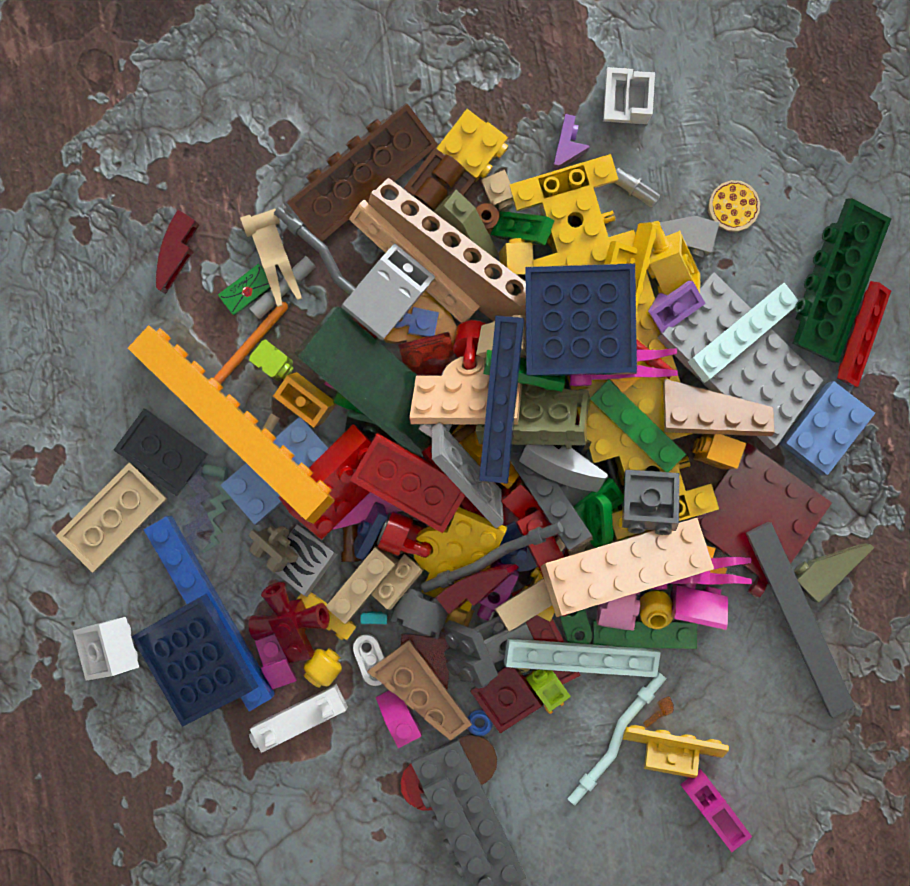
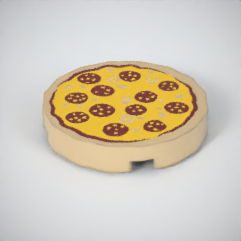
M731 180L722 183L712 192L709 199L708 213L710 219L720 222L718 228L735 233L746 230L756 221L760 212V200L757 192L750 185L742 181Z

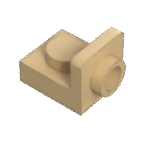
M505 170L481 179L490 204L496 208L499 207L500 210L514 205L509 188L511 183Z

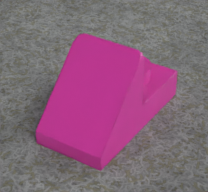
M275 634L255 641L263 664L261 670L272 690L297 681L292 663L288 662Z

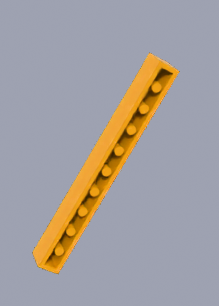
M148 325L128 349L306 521L314 524L335 501L329 495L332 490L321 480L316 483L310 477L313 472L302 462L299 465L292 460L295 455L286 446L282 445L280 448L274 443L277 438L268 429L264 428L261 430L256 425L259 421L249 411L243 413L238 408L241 404L231 394H228L226 397L221 392L223 386L213 377L208 380L203 375L206 370L196 361L190 363L186 359L189 354L178 344L175 347L169 343L171 337L161 328L156 331Z

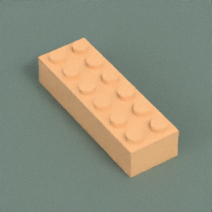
M697 518L679 523L677 530L672 531L670 535H658L654 530L540 566L556 618L714 569Z

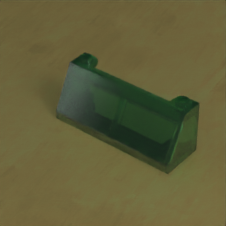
M335 305L294 353L404 449L422 458L423 454L421 452L432 444V438L419 430L421 424H411L409 418L417 375L355 322L353 316L343 308Z

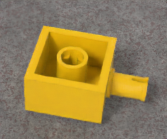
M654 221L653 223L657 224L656 240L652 245L648 272L652 279H657L659 283L658 292L669 295L690 280L694 282L700 293V272L681 231L665 236L660 222Z

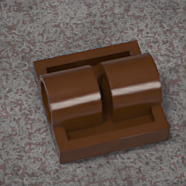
M434 148L406 184L404 190L434 212L438 205L455 190L464 196L475 183L476 178L466 172L465 168L453 157L447 154L444 155Z

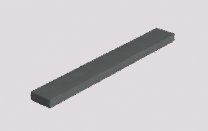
M768 521L746 532L745 534L829 716L834 718L855 707L772 523Z

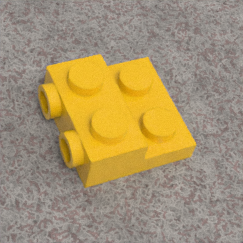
M466 109L436 149L444 155L447 154L457 160L465 168L466 172L476 178L475 182H477L480 177L484 179L493 168L491 165L492 161L496 156L500 159L509 146L506 144L508 137L489 122L485 123L470 110Z

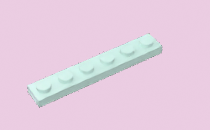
M783 283L688 361L689 365L704 383L707 382L795 308L798 299L787 285Z
M507 638L504 665L513 668L657 677L661 652L658 649Z

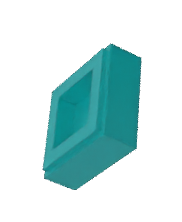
M363 611L361 613V624L388 623L387 611Z

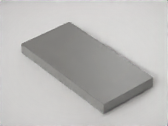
M439 422L432 426V460L495 528L502 525L504 521L501 489L495 482L479 481L480 466L442 423Z

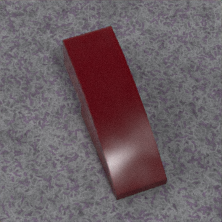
M179 209L169 223L158 255L156 288L164 294L167 293L193 254V251L186 245L199 227V224Z
M507 564L481 570L448 587L436 599L448 614L459 609L467 601L474 606L487 598L519 567L516 564Z

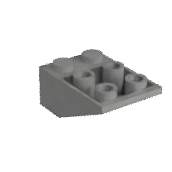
M394 243L341 307L379 339L383 340L423 295L435 276Z

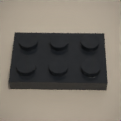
M145 408L113 449L175 496L179 495L208 455Z

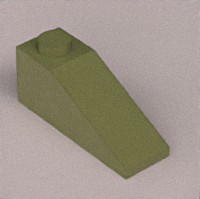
M455 190L438 205L434 213L496 259L499 253L476 208L462 194ZM430 220L436 227H438L434 221ZM450 236L452 242L458 246V240ZM470 252L473 257L472 261L474 263L479 262V256L474 252Z
M862 543L810 560L807 563L805 561L802 562L794 570L802 591L812 601L819 603L874 547L871 544Z

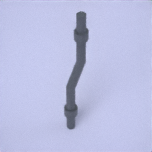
M278 207L274 215L288 226L287 229L295 236L299 235L319 252L333 282L350 296L356 287L342 276L328 247L307 230L305 224L299 218H293L282 207Z
M557 522L545 528L537 527L532 529L527 535L502 544L472 564L451 572L447 570L439 573L436 578L423 582L421 588L426 593L439 587H449L457 580L480 572L510 552L531 544H541L546 541V538L562 533L563 526L560 522Z

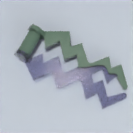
M202 462L198 473L187 482L198 494L186 502L198 514L196 520L186 525L193 533L185 538L190 548L196 554H199V550L193 540L204 534L200 528L204 524L212 531L203 536L209 543L202 552L205 553L220 543L215 536L223 533V531L214 522V518L226 510L222 502L231 499L228 493L221 487V484L227 480L228 467L226 466L219 467ZM204 474L221 477V481L214 483V485L222 493L210 500L216 508L210 512H207L200 504L211 496L203 487V485L209 483L203 477Z

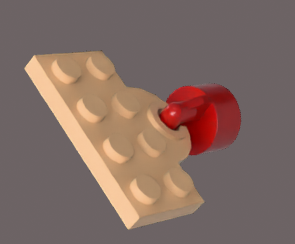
M469 320L457 326L453 351L458 359L452 361L445 368L442 376H416L409 417L411 424H437L439 422L442 424H485L490 375L483 374L484 358L478 356L476 352L481 326L486 323L478 320ZM518 383L514 425H518L522 392V384Z

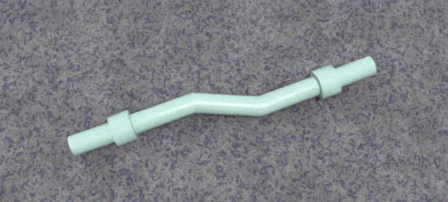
M658 672L657 677H654L646 688L643 686L637 693L639 696L618 719L608 751L589 774L585 773L579 780L580 784L567 798L573 805H576L588 790L592 791L597 785V779L617 757L625 728L646 703L649 704L654 699V693L667 679L660 672Z

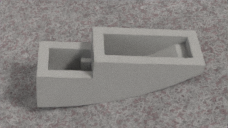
M528 444L519 462L548 479L581 490L598 492L608 474L574 449H566V445L557 449L553 445Z

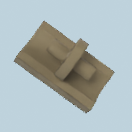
M270 526L259 532L253 529L249 534V537L253 540L249 551L259 558L265 557L268 553L270 558L266 565L272 572L282 571L287 563L296 562L299 556L289 547L290 541L287 539L289 530L285 526H280L277 529L274 526Z

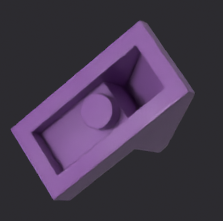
M565 114L552 170L563 168L586 154L590 148L588 145L570 141H575L579 125L574 124L576 116Z
M689 280L669 295L659 293L648 313L662 334L668 327L675 326L706 303L694 282Z

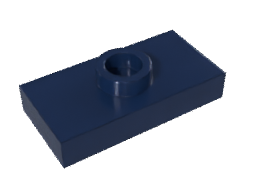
M374 503L366 520H362L358 527V535L353 543L355 556L359 559H366L387 520L385 507L381 503Z

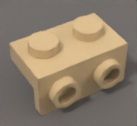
M404 554L371 595L386 609L391 610L424 569Z

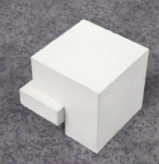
M607 67L603 121L647 124L653 114L655 72L634 71L633 73V69Z

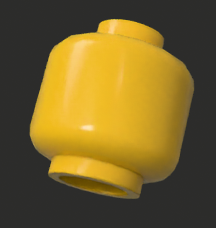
M658 590L649 591L640 598V618L645 626L652 629H662L672 622V600L667 593Z
M330 648L326 651L316 649L312 659L307 660L303 666L306 672L304 677L318 688L321 686L328 687L342 670V666L338 662L341 657Z

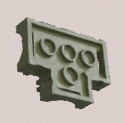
M566 376L562 392L547 390L530 384H522L518 425L513 427L512 445H566V449H572V445H586L587 414L591 404L589 389H566ZM577 407H581L579 425H575ZM477 424L476 426L479 444H483L485 424Z

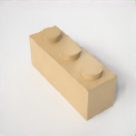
M376 546L327 604V609L344 624L352 620L372 596L373 591L395 567L399 559L392 553Z

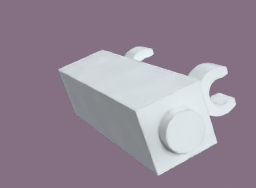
M337 684L254 724L250 728L251 734H249L252 745L255 748L259 747L262 753L345 712L348 706Z

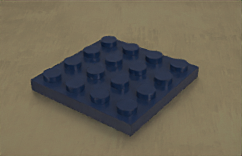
M635 264L525 267L527 376L637 374Z
M207 593L131 636L182 727L259 687Z

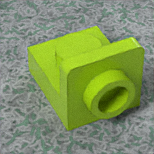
M537 669L527 677V681L549 712L571 697L552 670Z

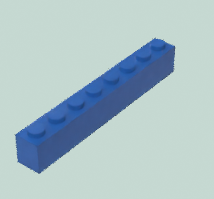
M166 516L144 529L186 604L207 593L259 686L241 697L248 711L270 700L275 695L274 690L269 685L259 664L173 516Z

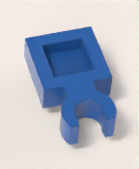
M413 307L412 313H406L402 317V321L398 322L394 328L409 326L408 334L433 339L439 312Z

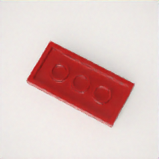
M378 433L350 479L353 483L441 533L445 531L465 497L464 493L441 469Z

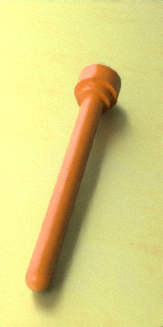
M282 302L283 306L275 307L213 377L218 383L222 384L287 311L288 304L286 302Z

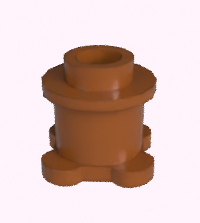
M485 203L479 205L476 210L490 235L493 227L498 223L499 211L492 204ZM488 214L491 218L489 220L482 219V215Z

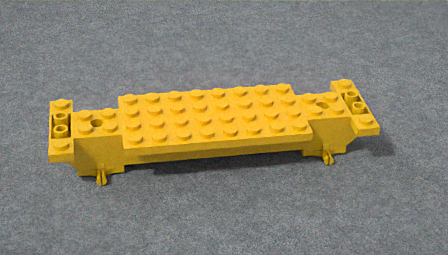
M611 154L509 184L516 211L540 205L541 216H547L554 220L551 234L547 239V244L550 246L553 254L532 260L534 267L605 265L610 241H618L633 247L635 239L634 230L608 237L605 224L616 221L615 216H613L614 212L611 210L601 214L594 188L618 181ZM570 216H578L582 221V225L577 228L571 227L568 223V218ZM646 271L643 293L640 296L637 307L636 339L649 350L668 349L657 339L661 333L648 313L655 297ZM672 355L660 358L671 368L677 370ZM643 361L637 362V365L649 367ZM567 376L568 383L570 386V376ZM672 376L670 379L667 377H641L623 393L664 432L663 382L664 379L681 383L679 376ZM608 379L592 380V385L570 386V389H589V396L591 398ZM590 400V409L587 414V439L592 442L589 452L593 463L614 457L622 485H624L625 470L645 471L647 467L653 466L658 472H664ZM577 407V412L580 419L581 407ZM664 432L671 440L693 434ZM688 456L683 457L669 472L680 473L679 469L690 467V462L680 464L689 461ZM680 474L679 521L719 509L712 484L686 491ZM622 510L612 513L613 531L616 540L635 535V533H630L628 528H622Z

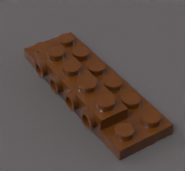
M407 103L386 120L383 119L380 122L379 119L371 122L366 127L368 132L360 138L356 135L346 144L347 150L341 155L339 152L331 155L326 160L329 165L320 171L319 168L313 170L306 177L308 182L304 184L305 187L286 201L307 229L320 241L325 240L348 221L363 200L369 203L371 192L375 191L387 178L395 182L438 146V143Z

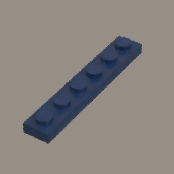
M495 316L479 481L508 483L524 318Z

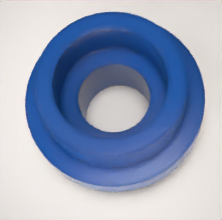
M475 710L468 716L472 723L468 730L473 735L484 736L490 732L493 723L484 710ZM482 718L485 723L483 726L478 727L475 725V720Z

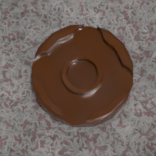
M466 734L458 737L480 784H485L492 778L497 768V755L494 746L482 736Z

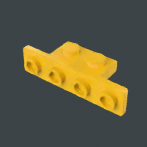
M653 222L638 224L633 247L618 241H610L605 265L635 264L636 318L639 299L643 293L646 270L650 264L649 258L652 245L656 240L657 224Z
M639 725L626 727L623 734V740L646 744L644 769L690 778L698 776L699 754L723 758L729 751V746L722 744L719 740L709 739L702 741L697 740L692 735L675 736L666 730L648 731Z

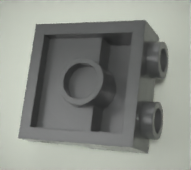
M625 470L622 528H628L630 533L635 534L643 533L644 529L655 530V533L658 535H670L672 531H676L679 524L680 473Z
M451 620L444 624L445 640L451 647L444 652L447 659L446 666L450 673L454 676H459L463 682L474 683L476 688L487 686L492 679L498 676V673L481 633Z

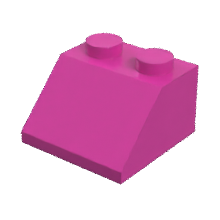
M692 583L673 584L670 595L673 607L672 618L727 630L728 596L721 594L722 589L706 586L704 591L695 589L696 584Z

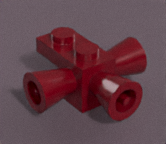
M284 582L269 585L262 591L261 596L274 612L271 616L252 615L250 617L249 632L251 637L258 641L275 634L289 663L312 659L315 652L305 634L306 628L326 629L328 627L330 616L326 605L318 603L306 609L302 599L289 601Z

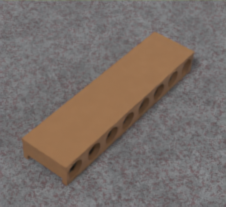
M387 178L375 191L371 192L368 204L480 306L478 308L480 312L492 321H495V316L512 317L513 315H522L526 317V282L391 179ZM386 189L393 190L396 193V199H385ZM409 205H413L417 209L416 215L410 216L412 211ZM429 220H432L437 224V231L430 232L432 230V225ZM450 236H453L458 240L457 247H451L452 240ZM470 252H474L479 256V262L471 263L473 257ZM491 267L499 271V278L491 279L493 277ZM511 283L517 284L521 289V293L517 296L511 295L514 292V287Z

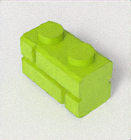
M266 339L262 340L250 355L249 361L276 381L284 380L294 370L292 367L293 360Z

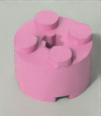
M640 592L599 604L597 608V625L633 631L636 616L639 614L640 600H637V595Z

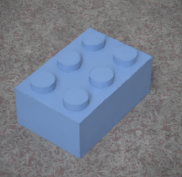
M835 381L828 382L779 444L819 475H828L874 416L875 412Z

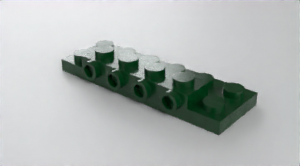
M853 198L845 200L837 223H831L822 233L824 243L821 250L817 251L813 257L815 267L812 274L808 275L804 281V288H806L804 297L799 299L795 305V312H797L795 319L800 321L792 344L828 361L839 362L891 218Z

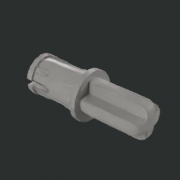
M619 167L616 170L618 181L614 183L629 192L628 196H635L649 207L655 206L660 195L643 184L641 178L636 179Z

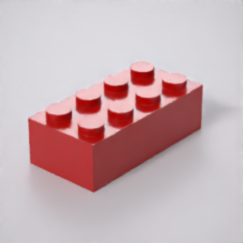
M354 424L309 467L313 472L310 477L316 483L319 480L324 482L332 490L329 495L335 500L314 524L306 521L281 496L278 497L288 512L321 540L370 493L350 481L372 442Z

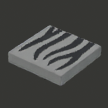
M297 524L287 539L290 541L289 547L299 556L296 562L287 563L282 571L275 573L301 594L308 597L338 554Z

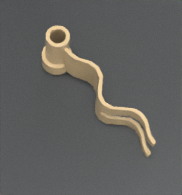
M276 209L254 216L249 214L240 217L247 237H253L277 307L283 305L276 265L279 266L296 299H302L276 227L277 224H280L279 218L274 215Z

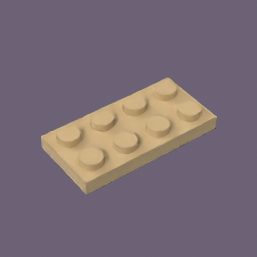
M129 462L56 537L93 573L168 498L136 466Z

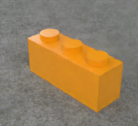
M705 434L701 436V439H696L692 452L695 453L694 460L720 469H738L746 443L722 434Z

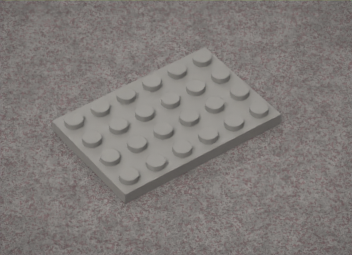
M713 272L700 286V294L706 304L675 326L668 327L657 339L668 349L677 348V354L674 355L710 391L773 407L775 430L773 436H757L769 449H772L780 442L823 379L770 328L704 383L689 365L688 361L751 310Z

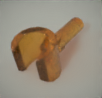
M669 696L657 702L660 710L643 722L646 727H649L662 716L673 713L674 704Z

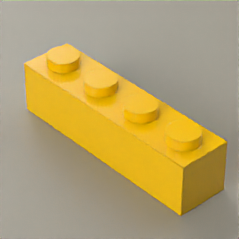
M312 592L308 597L300 594L297 598L302 599L306 609L318 603H324L327 606L326 602ZM329 611L330 621L326 629L335 631V635L339 639L347 640L357 625L351 620L344 624Z

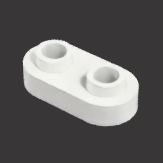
M361 635L356 639L353 651L362 676L370 685H381L382 683L367 673L368 669L384 658L380 644L373 635ZM363 643H370L372 649L368 652L362 649Z

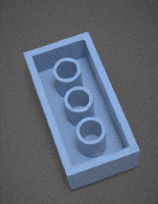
M300 417L282 431L274 441L280 448L284 445L295 455L292 458L295 463L299 465L302 462L308 468L328 449L323 441ZM247 463L221 484V487L254 525H258L282 504L278 498L280 495Z

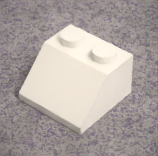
M126 617L73 630L86 681L114 676L139 667L137 661L138 654L133 646L131 628L127 623Z

